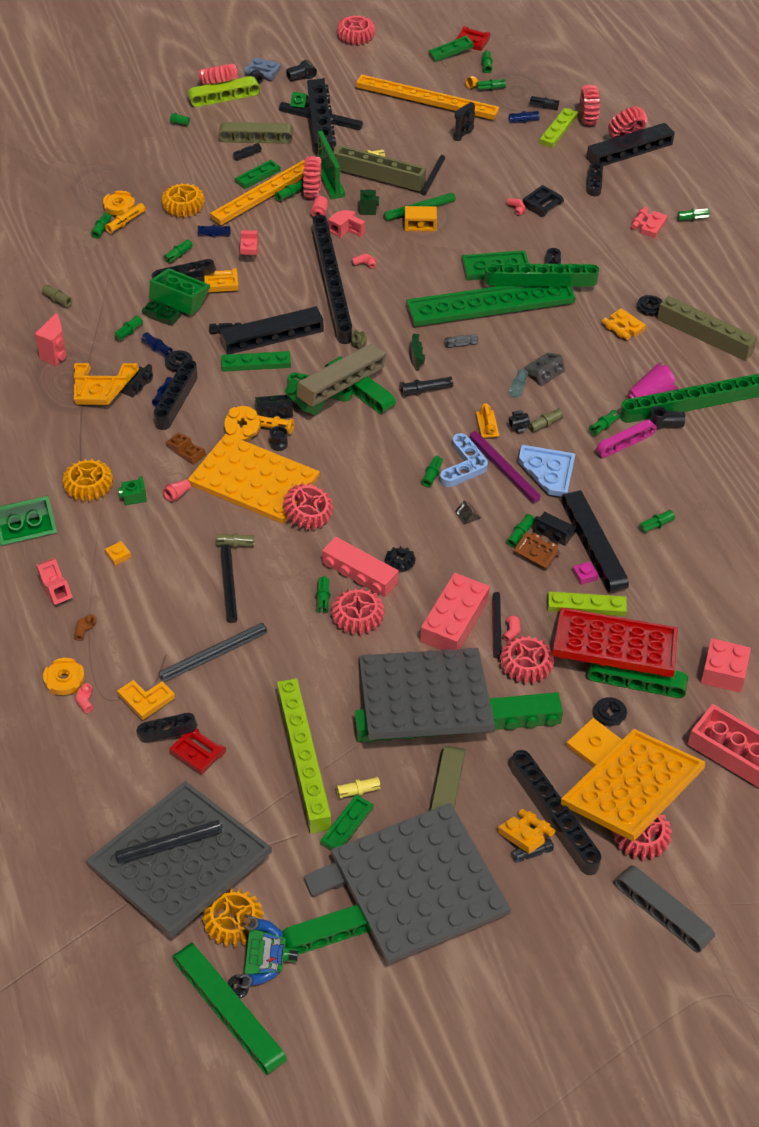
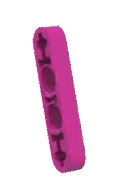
M651 420L643 421L601 441L596 447V452L602 458H606L652 436L657 426Z

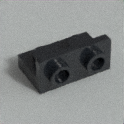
M147 364L144 368L139 366L137 373L120 392L133 398L152 380V365Z
M287 394L255 397L258 415L270 418L276 416L280 418L293 417L292 399Z
M545 511L540 517L536 516L534 518L533 531L563 546H566L577 530V527Z

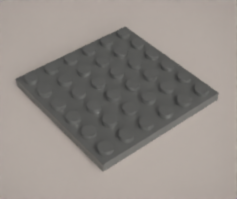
M479 648L457 649V651L447 649L359 656L369 740L495 731V722Z
M185 781L88 858L86 862L94 872L172 938L271 854L272 849L270 845ZM216 820H220L222 823V833L121 864L116 860L115 852Z
M451 803L332 849V855L388 965L511 914L509 904Z

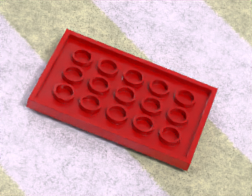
M561 607L552 656L561 659L578 660L579 662L595 663L601 666L618 667L623 670L630 669L641 673L658 674L663 677H674L678 627Z

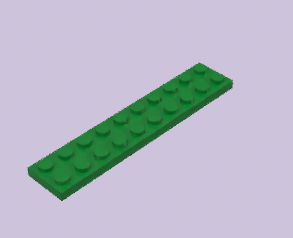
M496 286L406 299V305L414 326H422L575 303L576 297L570 286Z

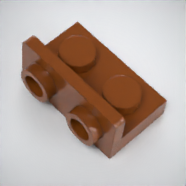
M525 532L514 552L548 570L555 557L560 556V552L557 549L558 546L550 541L548 543L542 541V538L536 533L529 534Z

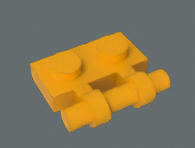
M622 308L611 314L610 319L605 317L602 320V323L606 325L608 330H613L617 333L618 337L629 340L631 336L636 337L646 329L644 323Z
M521 809L518 813L522 818L521 820L513 816L498 826L499 834L528 854L545 843L543 835L547 834L551 837L555 833V829L550 827V823L545 820L541 821L535 813L525 809Z

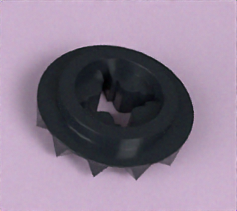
M645 295L639 298L637 308L640 309V312H645L646 315L652 314L654 316L655 313L658 314L660 304L663 301L657 296Z
M177 350L166 356L165 364L167 368L175 371L181 365L179 362L193 360L190 353Z
M401 545L399 548L392 547L391 551H387L385 557L386 564L399 570V572L411 569L416 561L414 551H409L408 547L404 549ZM397 556L404 557V561L400 558L397 559Z
M606 697L600 699L595 704L594 714L597 720L602 721L603 725L610 724L612 727L614 724L620 725L626 719L627 708L622 701ZM609 707L613 713L612 716H610L607 712Z

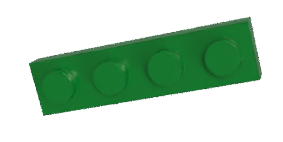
M290 351L221 355L222 372L291 368Z

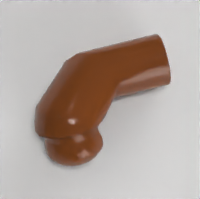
M90 614L78 620L74 633L75 640L82 641L85 631L95 626L97 619L94 615Z

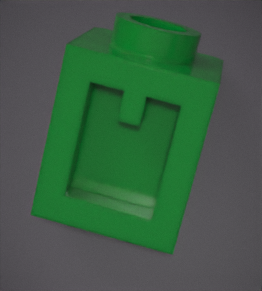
M292 93L291 107L304 109L305 105L309 106V97L306 93Z

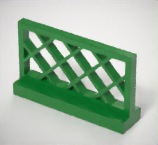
M318 131V157H320L322 165L321 181L330 200L345 197V190L340 182V166L323 131Z

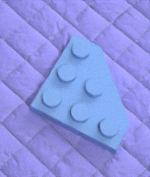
M522 445L518 462L548 495L561 497L562 494L568 493L575 454Z

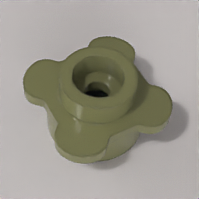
M355 330L351 345L362 348L367 343V335L364 331L359 332Z

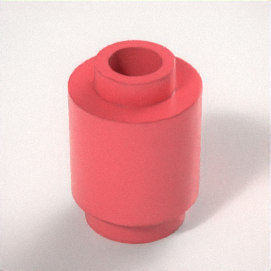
M318 196L314 199L310 211L313 217L316 215L326 216L329 203L325 197Z

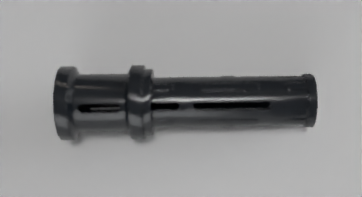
M449 376L421 382L418 379L409 383L400 382V393L402 397H406V395L410 394L420 395L423 391L453 387V381L451 382L450 380L453 379Z

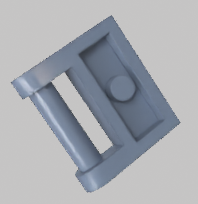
M254 57L249 66L245 67L244 73L250 76V73L257 69L263 73L264 78L273 81L281 70V63Z

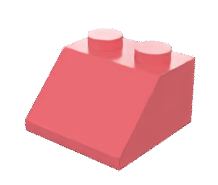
M55 313L35 333L40 360L57 366L67 355L58 314Z

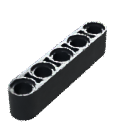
M185 360L181 363L154 410V420L157 429L167 430L170 428L197 381L198 375L195 361Z

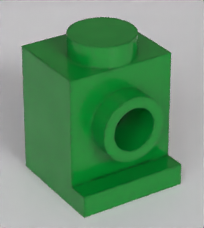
M140 476L138 480L121 482V487L118 488L120 499L124 498L125 506L147 502L143 476Z

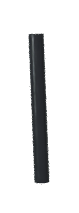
M440 155L420 192L421 195L425 196L445 160L444 155Z
M499 592L493 593L494 658L500 659L502 652L501 598Z

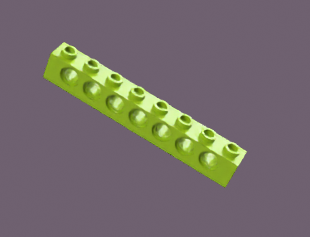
M295 678L278 681L279 704L309 832L313 834L328 831L331 827V814L298 680Z

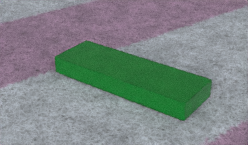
M464 36L433 48L428 52L433 61L437 62L472 48L473 42L468 36Z
M269 160L237 176L235 183L245 190L280 172L281 167L274 161Z
M356 794L320 840V845L332 851V849L348 843L374 809V804Z

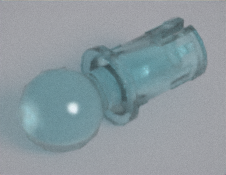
M525 369L518 370L516 378L512 381L509 392L513 397H519L523 393L526 385L525 381L528 377V372Z

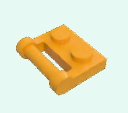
M237 268L215 271L211 275L204 276L205 283L210 284L208 292L239 290Z

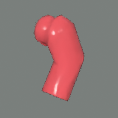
M507 199L508 206L516 207L517 215L525 213L526 208L521 199Z
M367 253L352 258L355 266L364 263L369 268H375L377 265L376 259Z
M509 616L506 619L509 630L502 635L505 642L511 641L513 637H516L521 632L520 619L517 616Z
M89 683L82 684L75 698L84 713H89L93 710V706L89 702L92 693V686Z

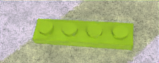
M564 108L541 136L539 144L553 148L575 121L578 112Z
M550 591L548 593V611L560 612L561 607L612 616H626L627 613L626 596Z

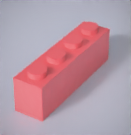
M335 537L322 550V563L340 572L343 576L353 579L359 585L371 589L374 593L386 597L398 584L399 570L338 537Z

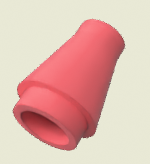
M184 479L167 484L163 489L164 497L168 501H176L191 488L190 482Z

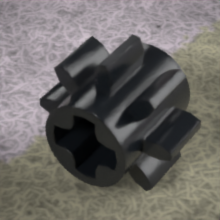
M523 410L512 412V416L508 418L510 428L512 430L515 429L516 432L526 431V426L530 425L529 416L527 413H523Z

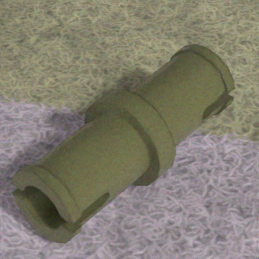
M44 285L42 288V294L50 297L52 301L59 302L65 307L71 306L72 298L63 294L61 290L54 289L50 285Z
M557 408L548 414L544 413L540 418L531 421L528 428L532 433L543 427L547 428L551 426V423L563 419V412Z
M234 533V535L217 534L216 546L228 544L233 546V548H237V546L254 547L255 535H238V533Z

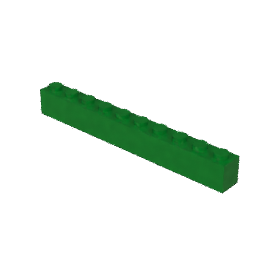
M559 692L489 698L495 730H513L523 727L534 728L545 725L555 726L562 722L563 709ZM365 709L355 710L357 742L369 743L379 740L391 741L393 739H401L369 740ZM402 737V738L412 739V738H414V737Z

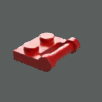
M463 26L456 39L468 36L473 42V47L470 49L482 51L489 41L491 33H484Z
M196 728L191 733L183 734L169 750L170 754L202 775L218 758L225 754L226 747L221 744L217 745L201 734L199 729ZM194 739L197 740V741L200 742L202 745H204L205 747H207L208 749H210L212 752L209 753L207 750H205L204 748H202L201 746H199L198 744H196V743L193 742L192 740H194Z

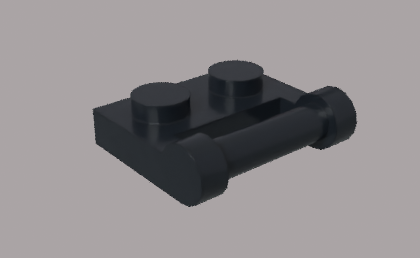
M469 102L455 111L454 118L456 121L453 140L461 141L464 135L474 130V103Z
M541 185L523 198V204L536 211L540 217H544L549 210L564 202L562 195L544 185ZM550 199H553V200H552L550 203H548L546 206H544V207L542 206L544 203H546V202L549 201Z

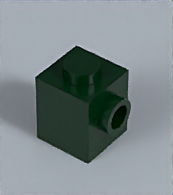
M360 190V215H376V206H379V196H376V190Z

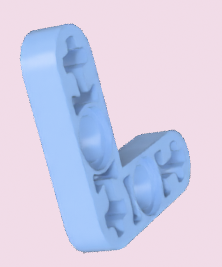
M463 433L454 435L452 446L464 462L444 469L441 472L440 483L445 487H452L487 471V459L470 438ZM466 452H473L474 455L469 456V455H467V454H465V453H466ZM464 469L467 470L468 473L463 474L459 471Z

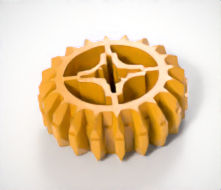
M189 183L175 184V186L170 185V188H166L162 195L164 210L167 211V214L177 216L178 218L180 216L185 218V216L191 217V215H196L197 212H201L205 202L202 190L199 187H195L194 184L189 185Z
M85 458L84 461L78 460L76 464L71 463V467H66L62 482L64 490L70 498L74 497L76 501L81 499L82 502L89 500L91 503L92 499L98 501L99 497H105V493H109L113 485V475L106 463H101L100 459L94 461L92 458L87 461Z
M230 888L229 893L222 894L203 911L204 916L202 919L205 925V932L209 933L211 940L215 939L218 945L224 942L226 948L230 943H233V946L236 948L237 943L241 942L245 946L246 939H249V930L241 927L248 919L244 916L248 914L263 919L264 912L260 902L257 903L256 896L251 897L249 891L242 894L241 888L237 892Z

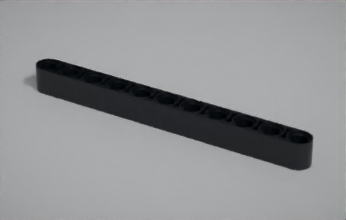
M316 215L313 217V236L337 341L341 344H349L352 341V323L327 218L324 215Z

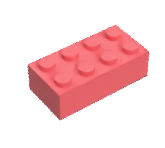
M454 572L421 626L420 642L440 650L453 649L457 651V649H461L489 600L490 586Z
M712 704L691 730L687 745L759 788V731Z

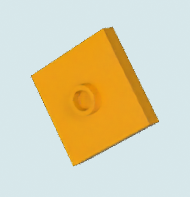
M592 718L567 741L566 747L594 767L622 739Z

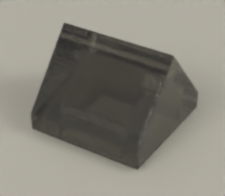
M465 500L455 510V513L464 525L481 518L472 504Z

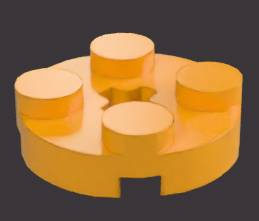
M114 191V194L110 195L109 193L103 198V206L105 212H108L110 215H122L135 207V199L127 191Z
M238 406L229 410L224 426L228 435L243 441L251 440L250 438L259 433L261 420L257 412L251 407ZM242 420L247 423V425H243V428L239 425V422Z
M72 658L56 659L43 672L44 684L52 695L76 694L85 680L83 666L76 663V660ZM63 674H67V678L61 679L59 677H62Z

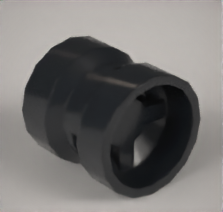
M275 426L270 429V447L273 450L283 451L287 448L288 433L286 428Z

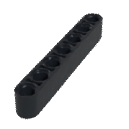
M578 490L562 494V505L572 525L577 527L576 532L607 592L611 593L627 589L629 587L627 575L583 492Z
M517 750L512 756V774L543 818L550 823V827L555 829V835L579 869L586 875H595L600 867V851L571 810L561 804L560 795L530 753L525 750Z

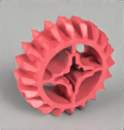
M360 15L348 16V18L344 17L338 23L337 34L339 39L347 42V44L364 45V43H369L374 37L375 27L370 18L361 17Z
M235 64L214 66L198 71L200 83L203 85L229 81L238 77Z
M592 84L584 85L580 93L579 114L581 123L587 126L596 125L599 118V91L597 86Z
M632 106L621 111L619 114L617 113V116L613 117V120L609 122V135L612 138L642 130L648 123L646 113L638 106Z
M311 156L305 158L303 174V194L305 198L314 199L320 196L322 176L320 157Z
M303 482L299 486L295 484L284 497L283 508L284 514H287V520H293L292 525L298 524L299 528L304 526L306 531L309 527L313 531L317 527H323V524L326 525L332 516L333 505L332 499L328 498L329 493H323L324 488L318 489L317 484L311 486L310 482L307 486Z
M355 587L351 591L347 588L346 593L341 592L339 596H336L335 602L332 604L333 621L338 625L339 630L344 629L345 633L350 631L352 635L359 633L360 636L363 632L369 634L370 630L375 631L377 626H380L384 618L382 600L378 598L377 593L372 594L371 589L365 591L364 588L357 590Z
M520 635L519 639L513 637L502 648L500 654L501 669H504L505 675L509 674L510 680L516 678L517 683L524 681L525 685L527 682H531L534 685L536 680L541 683L543 678H547L553 670V650H550V644L545 645L544 640L538 641L537 636L534 639L530 635L527 638Z
M659 815L634 842L613 832V836H615L614 841L619 844V850L625 849L626 856L631 853L633 854V859L640 856L642 861L646 857L652 860L654 856L660 857L662 852L667 850L671 842L672 829H670V821H665V815ZM655 835L659 836L657 840L651 842V838H654Z

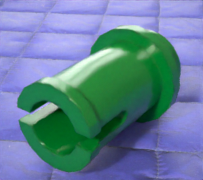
M175 112L171 114L170 122L174 125L189 126L190 117L178 115Z

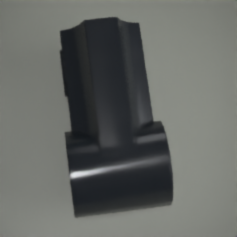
M304 60L300 65L286 69L289 81L304 77L312 79L317 74V69L309 60Z
M655 406L651 409L649 420L657 426L656 430L662 429L663 426L684 427L685 412L666 411L661 406Z

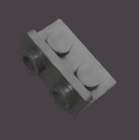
M549 352L524 367L525 374L537 377L539 385L546 384L566 370L562 355Z

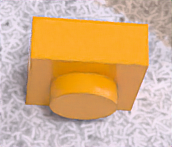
M122 541L105 548V554L115 566L131 558V552Z

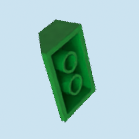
M168 268L150 280L149 299L163 302L164 305L172 309L192 315L201 308L210 289V284Z
M48 495L0 506L1 545L57 533Z

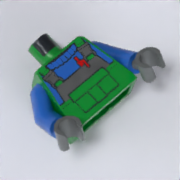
M248 914L244 917L249 918L250 923L247 926L242 925L243 928L249 930L245 974L236 975L237 978H243L242 985H237L236 987L245 989L252 985L264 984L276 978L279 972L283 970V961L297 963L299 948L285 947L286 937L283 936L282 930L271 921L259 919Z

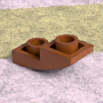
M179 432L166 441V445L172 451L192 464L206 455L204 448L192 444L190 437Z

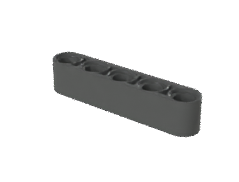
M629 866L615 880L616 886L623 894L693 951L701 952L715 937L713 929L636 866Z

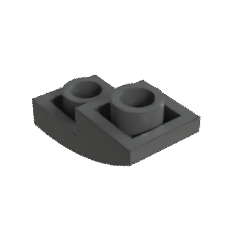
M336 862L304 876L313 897H317L332 888L338 889L347 884Z

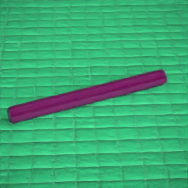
M477 431L470 433V440L533 503L540 501L541 495Z

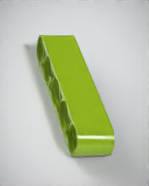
M249 76L193 87L188 90L187 95L194 107H200L255 96L259 94L261 88L255 77Z

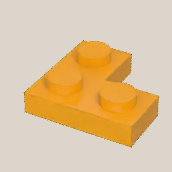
M134 680L117 690L118 696L142 721L175 699V693L163 681L147 692Z

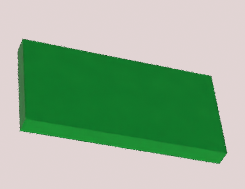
M525 250L462 255L461 258L467 281L484 279L485 267L488 264H529Z

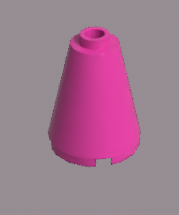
M662 362L656 364L628 390V399L677 390L678 386L675 387L674 385L676 379L667 365L662 366Z

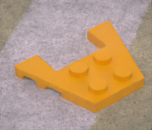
M75 363L74 401L76 405H109L139 370L138 364L123 363L117 376H88L91 370L90 364Z

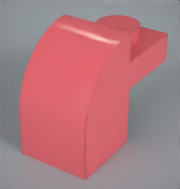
M339 211L328 219L330 233L342 238L347 232H351L359 237L365 234V221L357 218L354 211Z
M241 230L240 254L257 255L259 251L258 230Z
M55 558L36 565L42 587L54 605L73 598L67 580L62 577Z

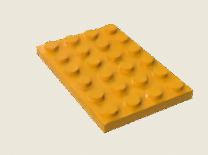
M225 434L188 478V481L192 487L284 524L287 520V514H284L283 502L288 490L293 488L295 484L299 486L302 482L306 486L310 482L311 486H313L320 477V471Z
M633 729L561 798V804L634 842L705 769V761Z

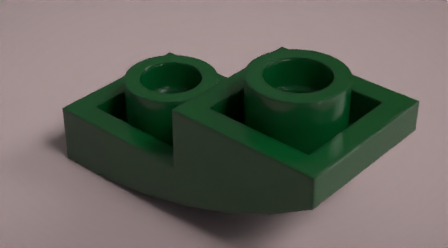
M149 301L141 310L149 318L167 325H173L181 316L180 310L166 308L163 302Z
M413 333L411 359L415 370L419 371L421 364L424 365L425 354H423L422 342L419 341L420 334Z

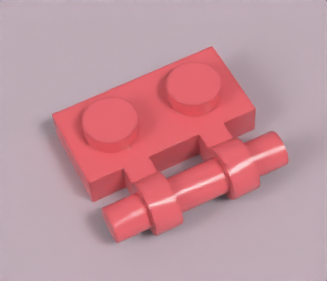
M643 207L637 213V217L632 220L631 228L633 230L639 228L641 229V234L656 238L666 223L668 215L656 211L649 214V209Z

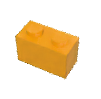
M405 206V231H436L437 207Z

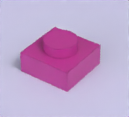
M590 561L573 566L572 572L580 585L598 580L599 575Z

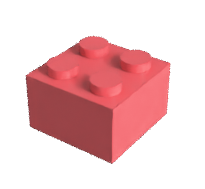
M711 638L701 683L741 693L751 647Z

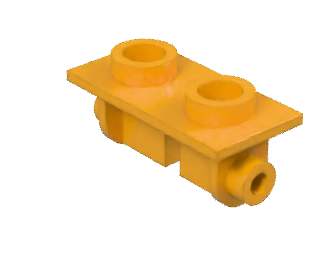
M484 403L480 411L476 412L481 436L483 438L499 437L494 411L491 410L490 405Z

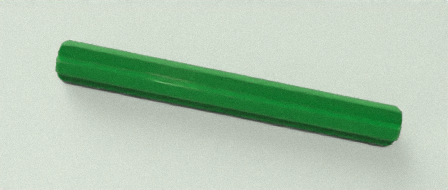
M448 193L407 206L437 207L454 202L456 197L454 193ZM405 206L386 211L383 214L385 221L405 216Z

